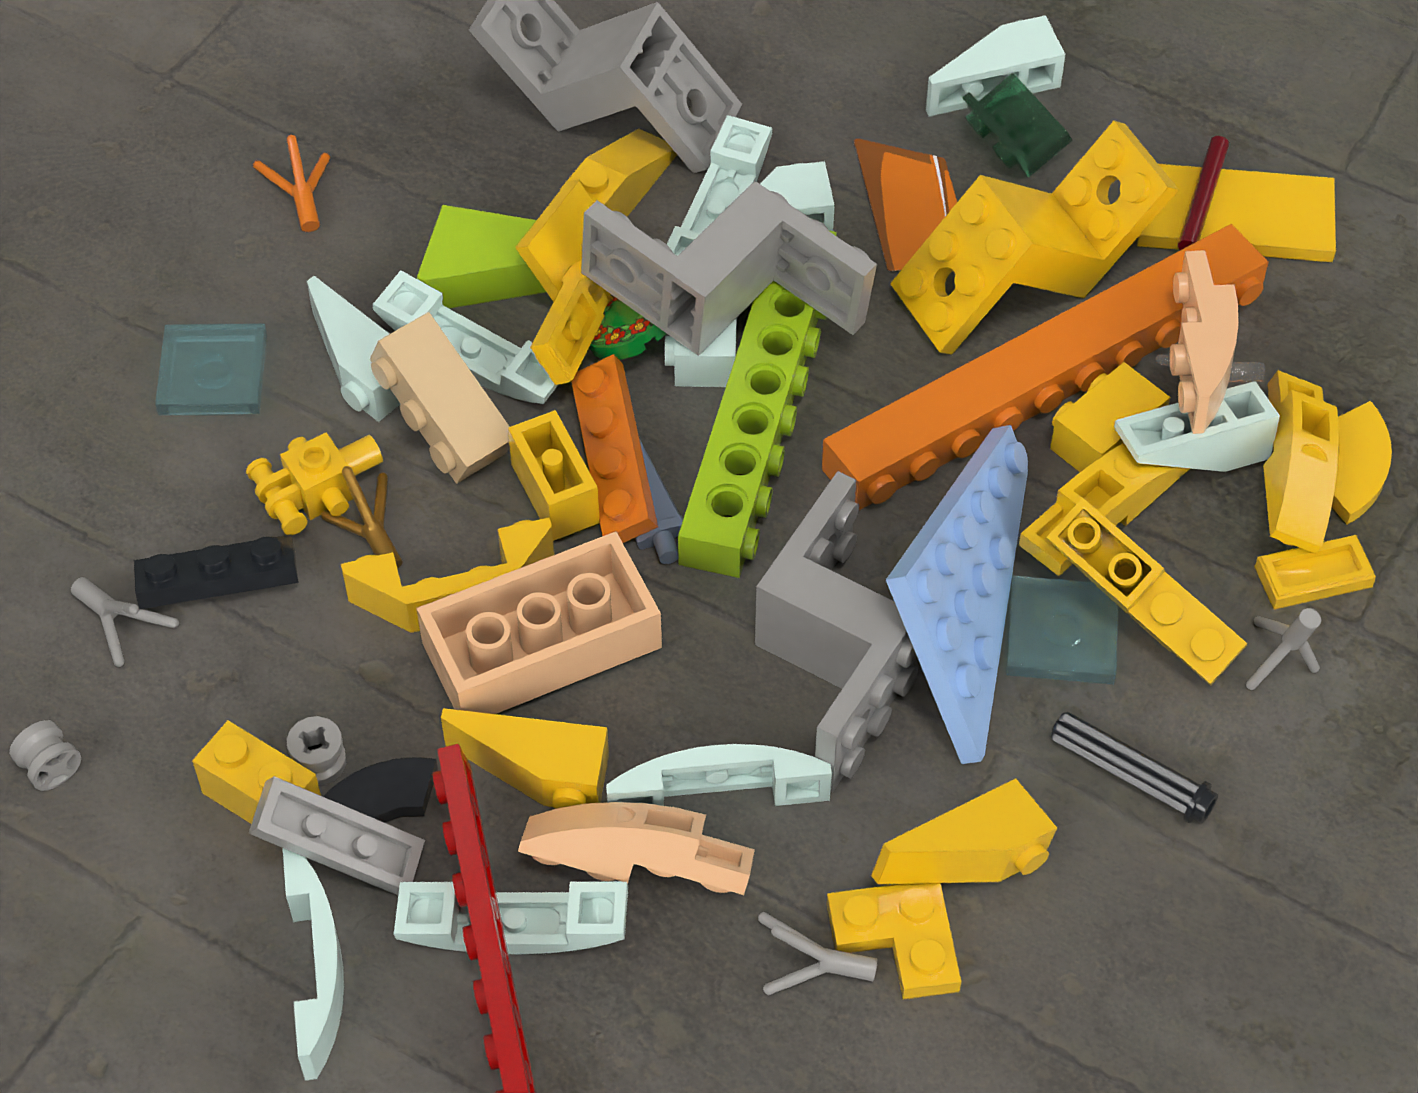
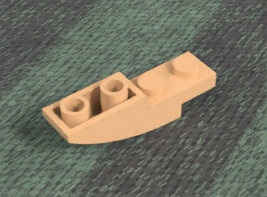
M1185 251L1182 272L1175 273L1173 279L1175 302L1183 303L1184 308L1182 310L1178 344L1171 345L1169 361L1171 374L1173 376L1179 375L1180 377L1178 386L1180 412L1188 413L1193 434H1201L1205 432L1216 416L1229 383L1239 324L1238 301L1234 284L1214 285L1205 251Z
M627 802L581 804L553 809L530 816L518 852L531 855L540 863L546 865L563 864L584 870L593 878L603 881L619 880L628 883L633 864L646 867L650 872L658 876H679L700 882L705 888L714 892L727 893L731 891L744 895L754 855V849L702 835L706 814L676 807Z

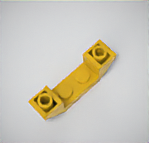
M550 518L535 521L522 520L511 526L499 528L498 537L502 560L500 565L478 566L468 572L443 578H425L416 584L403 587L393 552L383 555H365L355 561L342 563L341 568L348 601L410 633L418 632L420 627L416 608L553 556L554 546Z

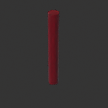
M1214 136L1210 140L1179 238V250L1200 240L1229 147V141L1223 136Z

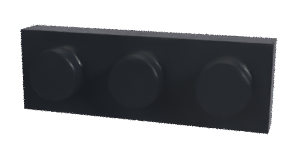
M292 534L278 537H261L254 541L223 546L212 545L199 550L169 555L157 554L150 558L134 560L135 594L139 609L299 583Z

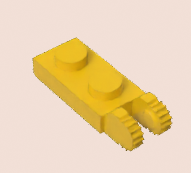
M582 260L573 263L566 271L567 273L564 274L561 280L563 285L530 347L537 361L544 367L555 385L568 383L573 380L604 318L603 312L609 302L608 299L611 298V294L598 284L590 286L592 280L581 273Z

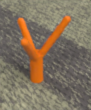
M289 135L287 143L295 185L261 161H255L253 167L294 197L301 230L312 232L320 227L312 193L330 160V156L328 153L321 154L306 182L297 139L294 135Z

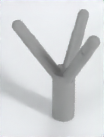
M85 577L78 578L72 584L71 594L100 615L109 650L116 667L124 665V657L113 621L118 614L170 628H177L179 626L177 618L139 609L136 604L114 600Z
M1311 608L1302 610L1291 625L1261 616L1254 618L1256 626L1283 636L1282 643L1246 682V687L1249 690H1254L1291 650L1299 649L1312 673L1319 671L1320 666L1307 641L1321 623V617L1316 610Z
M765 912L759 914V922L770 928L774 937L818 960L815 964L765 984L763 987L765 994H774L826 972L868 981L874 980L877 958L823 948Z

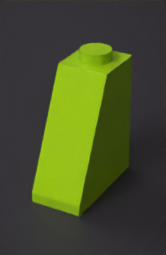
M442 205L416 279L443 293L442 305L449 309L545 293V289L515 248L536 220Z

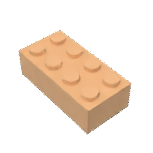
M616 531L416 608L422 644L454 710L497 714L662 648L661 612Z

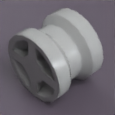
M315 716L307 717L297 722L290 729L287 736V750L291 759L315 773L319 786L327 785L337 780L344 772L347 764L342 734L337 724L328 718ZM323 744L321 748L312 751L307 749L313 745Z
M51 720L39 721L24 729L14 739L9 752L11 759L17 766L28 769L27 777L29 781L40 791L51 790L66 782L76 772L82 758L80 752L73 744L63 742L64 735L62 730Z

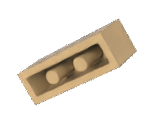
M430 312L425 313L377 342L370 357L373 375L384 389L390 388L398 399L405 422L412 430H419L430 445V455L440 471L443 473L449 472L457 484L507 453L510 448L508 427L510 426Z

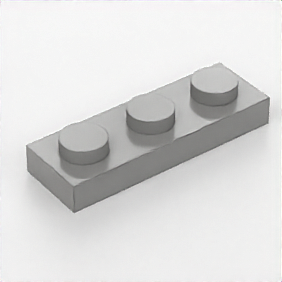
M275 776L265 781L248 833L396 895H399L400 882H413L425 843L424 839Z

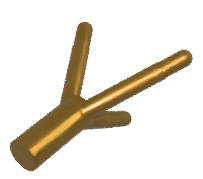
M345 466L342 469V474L365 525L340 515L332 516L328 510L322 512V519L366 538L375 555L393 552L398 569L403 564V561L384 529L387 474L382 472L377 477L373 515L352 468Z

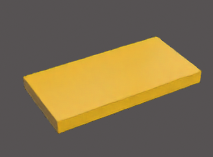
M1158 164L1179 191L1138 236L1137 246L1179 250V238L1202 167ZM1221 169L1200 240L1232 224L1264 257L1333 262L1336 253L1334 178Z

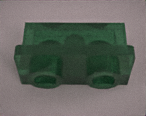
M1011 73L979 101L970 92L962 97L970 110L965 119L982 139L990 134L997 142L992 146V149L1009 169L1017 164L1028 178L1073 141L1067 130L1014 73Z

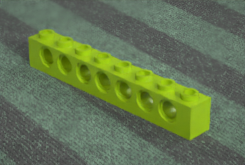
M829 231L835 236H837V232ZM774 280L755 298L678 534V563L680 566L740 578L745 559L754 560L757 553L760 529L755 528L758 517L767 518L773 494V488L768 487L770 476L779 477L781 473L785 446H780L783 435L791 436L797 416V406H792L795 395L804 396L809 376V367L804 366L807 357L815 358L821 335V329L816 328L818 319H827L826 316ZM723 515H731L732 517H723Z

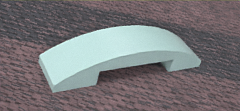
M727 115L710 151L711 164L681 227L675 226L667 245L675 255L678 256L754 181L757 182L772 136L771 127Z
M401 270L373 303V310L395 331L425 313L430 312L479 384L487 389L515 399L544 404L558 386L554 384L544 367L537 361L534 352L530 348L532 345L531 341L527 340L523 347L520 348L443 306V293Z
M726 744L697 747L652 759L621 774L606 785L607 802L647 803L664 806V797L763 787H772L775 806L830 801L831 765L807 754L772 746Z
M283 848L286 898L293 922L311 920L317 999L294 1002L298 1059L305 1080L317 1079L322 1071L338 1031L343 1006V962L331 908L316 872L306 857Z
M400 882L394 928L395 938L428 947L467 952L462 928L471 925L468 906L463 908L459 906L453 882ZM570 882L569 892H496L508 954H542L575 951L625 939L628 898L627 882Z

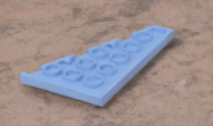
M1011 425L992 428L886 579L961 764L981 762L985 756L1027 481V453L1023 444L1017 442Z

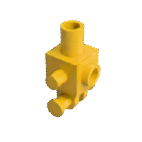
M326 432L309 441L305 437L293 439L288 445V451L280 454L283 469L273 473L269 460L259 458L248 465L246 474L250 480H254L256 483L255 494L260 502L265 503V510L269 516L280 520L282 523L281 528L286 535H295L301 532L308 523L305 515L298 511L300 509L304 510L310 520L320 516L325 510H328L332 516L342 515L348 510V502L353 500V497L342 474V469L345 466L351 467L356 476L382 463L383 457L371 435H367L337 449Z

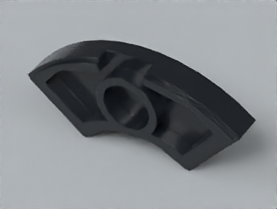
M407 757L379 762L352 773L337 783L323 797L384 823L402 816H424L434 784L432 773L438 770L437 759Z

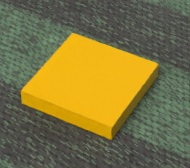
M579 180L566 182L515 247L553 302L563 285L561 280L564 274L567 273L566 271L573 263L582 260L584 212L594 204Z

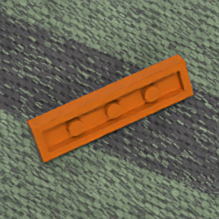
M613 354L577 371L571 382L589 471L598 487L599 521L602 536L616 531L622 543H625L658 528L624 365Z

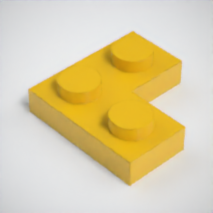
M941 883L895 884L827 893V909L835 950L853 953L893 947L903 999L960 992L961 977Z

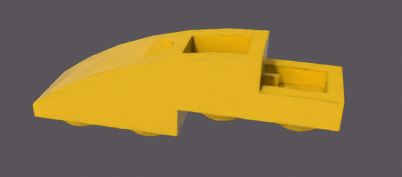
M1277 370L1267 386L1269 401L1280 415L1275 441L1273 442L1274 452L1263 465L1270 537L1278 539L1286 545L1297 546L1317 554L1322 548L1326 534L1337 475L1339 450L1337 407L1324 402L1322 387Z
M1123 443L1094 461L1058 490L1056 503L1021 533L1019 546L1057 576H1060L1073 563L1046 537L1082 497L1115 526L1119 522L1127 526L1190 468L1137 463Z
M1083 497L1046 537L1124 612L1169 652L1172 651L1210 686L1247 647V642L1168 575L1157 561Z

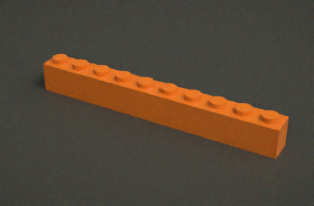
M1229 224L823 439L822 470L830 480L837 471L856 479L855 503L859 504V510L872 503L880 504L888 500L896 490L915 480H925L933 475L942 465L957 457L965 458L974 453L992 428L1011 425L1013 431H1015L1022 422L1040 412L1049 413L1057 408L1064 399L1081 390L1087 391L1091 383L1102 373L1109 375L1123 362L1130 367H1134L1144 356L1161 347L1169 348L1172 344L1177 343L1180 336L1182 310L1184 307L1183 303L1175 302L1173 279L1175 273L1182 272L1185 251H1205L1214 285L1234 284L1238 305L1241 306L1252 303L1263 291V283L1269 261L1232 224Z

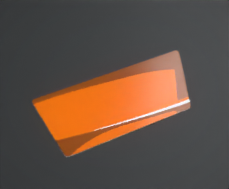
M857 138L854 140L886 266L888 271L902 270L957 203L946 160L938 156Z

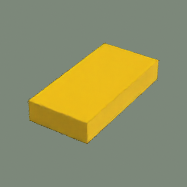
M1357 535L1323 542L1322 548L1317 554L1302 548H1295L1259 556L1255 564V569L1273 610L1372 588L1376 579Z

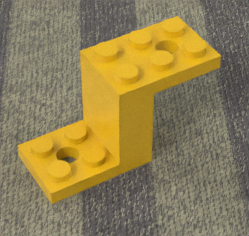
M1114 120L1052 193L979 175L890 285L940 353L952 355L1013 283L1085 298L1179 189L1127 125ZM1119 179L1121 183L1120 196L1116 202L1110 204L1108 199L1109 188L1115 180ZM954 271L955 289L950 295H947L945 282L948 275Z

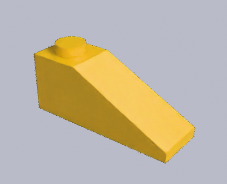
M637 129L586 157L567 181L579 180L594 203L598 200L612 211H619L628 217L677 154L665 140Z
M443 708L441 722L445 746L460 744L468 760L541 805L558 809L581 804L601 803L609 758L607 727Z
M1015 778L884 843L871 876L877 884L1001 882L1018 872L1027 875L1037 870L1049 857L1047 849L1057 827Z

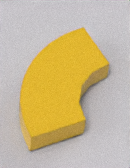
M1371 401L1338 416L1339 450L1332 508L1346 525L1358 519L1375 503L1383 489L1391 465L1392 450L1389 432L1381 414Z

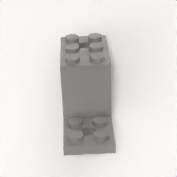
M487 0L469 28L470 33L558 132L636 106L693 173L708 169L711 163L710 151L727 115L736 117L742 106L740 100L658 2L579 30L554 0ZM521 20H522V21L526 24V26H527V30H526L527 39L525 38V36L523 35V33H522V31H521V26H520ZM687 96H688V97L690 98V100H691V102H690V110H689V108H688V106H687Z
M756 181L735 199L678 256L672 252L666 243L659 239H652L636 228L623 213L612 211L598 200L584 212L581 273L698 356L773 280L852 335L866 321L877 264L863 250L858 247H851L829 232L822 222L810 219L791 206L781 194L769 191Z
M839 471L836 472L756 586L755 622L756 646L842 689L817 726L815 758L831 765L830 792L832 793L843 776L848 778L854 776L865 754V749L862 747L870 735L878 737L882 733L892 712V708L889 707L897 694L905 696L908 693L918 673V667L913 665L916 653L895 602L831 571L837 561L844 563L849 558L857 541V534L853 533V523L859 512V504L855 503L856 479Z

